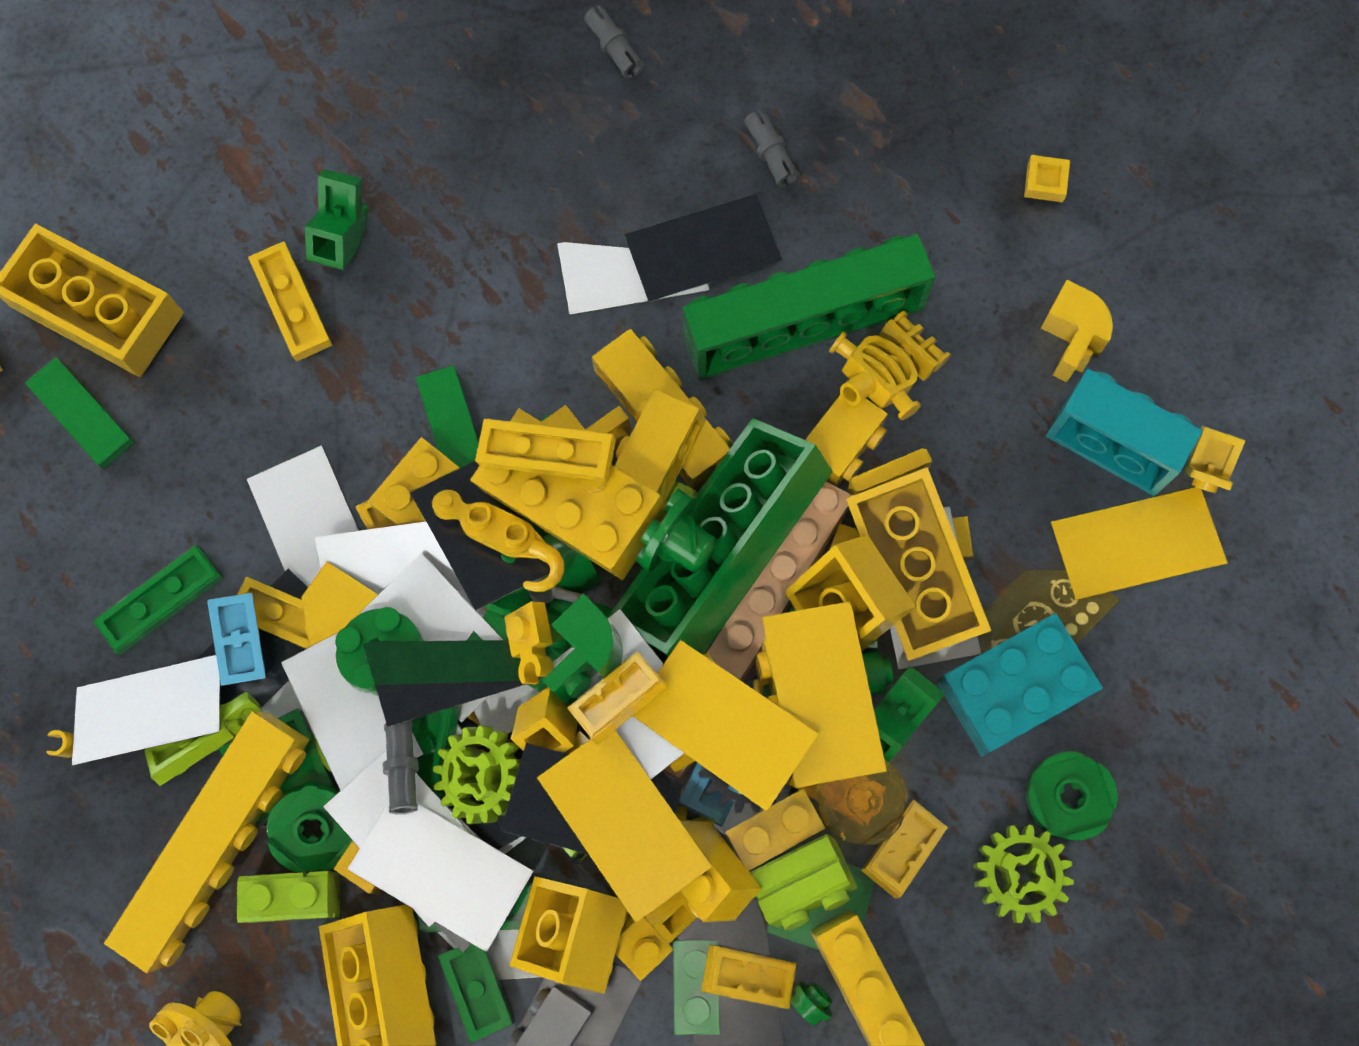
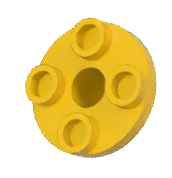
M212 991L207 993L203 999L198 997L195 1008L181 1003L166 1004L149 1023V1027L167 1046H232L227 1035L235 1026H241L239 1022L241 1012L238 1005L229 996L218 991Z

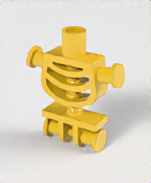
M905 310L899 313L893 320H889L878 336L866 337L858 347L846 339L847 333L843 331L829 350L830 353L834 354L836 351L847 359L841 371L849 380L840 387V394L846 403L855 406L869 397L881 409L894 404L900 412L898 417L901 421L912 416L921 406L918 401L913 402L907 395L916 383L917 376L923 381L927 380L933 371H938L949 360L952 354L949 352L943 353L935 345L937 340L933 336L925 341L920 336L924 327L920 324L915 326L906 318L908 313Z

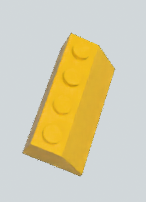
M405 904L367 911L319 926L337 1046H436L433 1029L434 1015L429 1006L425 983L426 970L421 960L417 937L418 924L414 918L412 907Z

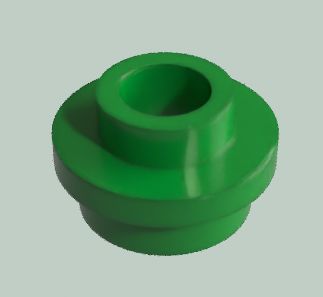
M800 982L795 987L796 994L790 999L791 1003L807 1022L817 1026L822 1020L827 1022L833 1016L829 1008L832 1000L819 985L813 982L808 986Z

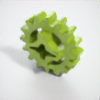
M493 726L462 728V735H450L448 737L451 749H439L438 754L444 759L443 765L434 766L433 771L442 775V781L434 785V790L445 791L446 795L440 804L442 807L454 806L452 811L453 818H466L467 824L496 822L498 821V815H505L521 759H516L514 756L519 746L515 743H506L508 737L506 731H493ZM483 745L489 748L490 751L485 753L483 749L477 750L475 746ZM474 796L476 801L483 800L485 804H477L469 798Z
M1015 825L1006 827L1007 838H1004L998 832L990 835L991 841L994 844L993 848L982 845L978 849L986 859L985 862L974 863L973 868L983 872L984 878L977 880L974 884L975 887L987 888L989 893L982 899L984 904H990L995 901L998 903L995 914L998 917H1004L1009 911H1012L1013 923H1022L1025 913H1027L1032 923L1041 922V910L1048 916H1055L1057 911L1053 902L1067 903L1069 900L1061 889L1062 886L1074 884L1073 879L1063 874L1064 869L1072 866V861H1060L1058 855L1065 847L1063 844L1050 846L1048 844L1050 832L1045 831L1034 837L1033 825H1026L1021 835H1019ZM1013 844L1028 845L1020 856H1014L1010 852L1006 853L1004 851ZM1045 859L1050 866L1051 878L1046 874L1043 863ZM1027 865L1026 873L1031 877V881L1018 883L1020 874L1015 871V867ZM995 869L1001 874L1003 882L1001 890L995 879ZM1028 892L1042 896L1039 901L1033 904H1018L1019 900H1022Z

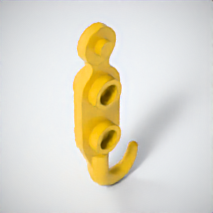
M443 490L434 496L432 508L435 515L444 520H459L464 533L470 538L506 556L540 559L550 566V573L544 580L539 582L525 581L523 583L525 589L533 592H544L554 588L561 581L564 574V560L560 552L547 544L527 521L490 503L475 502L473 504H466L462 501L460 495L453 490Z

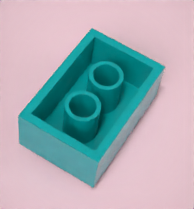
M1087 368L1067 397L1045 437L1155 497L1181 472L1203 430L1194 426L1192 421L1186 416L1179 413H1170L1155 405L1149 396L1139 392H1131L1118 385L1116 380L1110 375L1103 372H1094Z
M1056 613L948 672L937 682L981 757L1103 689Z

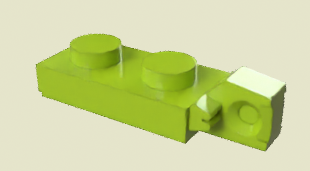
M246 691L226 704H219V732L145 748L144 752L151 778L161 786L175 776L182 774L190 766L233 739L252 711L263 712L261 705Z

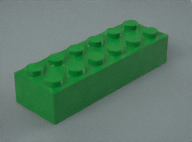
M918 234L906 238L903 235L894 236L886 240L882 245L866 249L865 247H859L847 252L844 257L832 261L826 259L814 261L803 270L790 274L787 271L778 272L768 277L766 281L754 285L748 283L739 284L732 287L727 293L711 297L705 295L697 297L690 301L688 305L683 306L684 341L697 378L700 381L837 338L843 331L850 334L888 322L904 310L908 315L923 311L935 280V274Z
M752 418L695 496L697 502L691 515L694 518L695 525L713 535L716 539L715 549L709 561L696 572H691L677 562H667L665 560H662L651 572L643 568L607 618L621 610L658 658L664 662L680 640L704 655L833 473L818 447L811 442Z

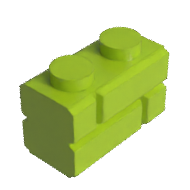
M828 834L750 872L762 888L756 897L769 925L777 928L783 926L785 931L795 929L810 920L807 913L821 906L824 907L825 911H829L846 904L850 900L848 893L858 889L838 843Z
M319 871L238 877V923L338 918L340 916V873Z

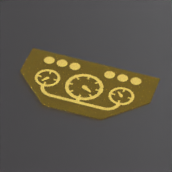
M1025 570L984 610L991 631L980 635L981 654L1054 613L1058 615L1073 641L1077 644L1120 600L1111 592L1076 600L1066 570Z

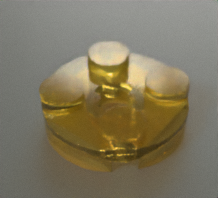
M885 761L886 772L818 784L816 795L819 800L820 814L824 823L833 834L850 843L874 845L887 840L899 829L904 819L901 815L904 810V802H907V788L902 776L891 763ZM858 789L864 792L869 790L872 794L867 800L869 809L866 811L862 807H855L854 805L855 793Z

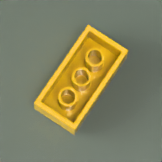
M36 223L0 271V299L10 308L140 378L184 314L183 310L168 293Z
M518 408L510 422L547 426ZM611 465L608 482L479 466L470 479L486 494L622 581L644 546L641 538L647 527L654 519L662 522L667 514V511H665L667 503L660 494Z
M928 467L846 498L860 536L868 534L916 606L895 624L908 661L991 631Z

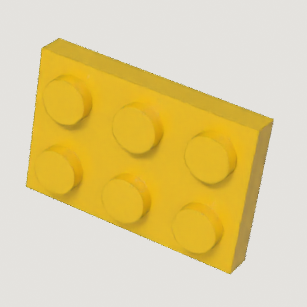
M421 437L369 498L367 503L396 526L426 522L410 492L460 468Z

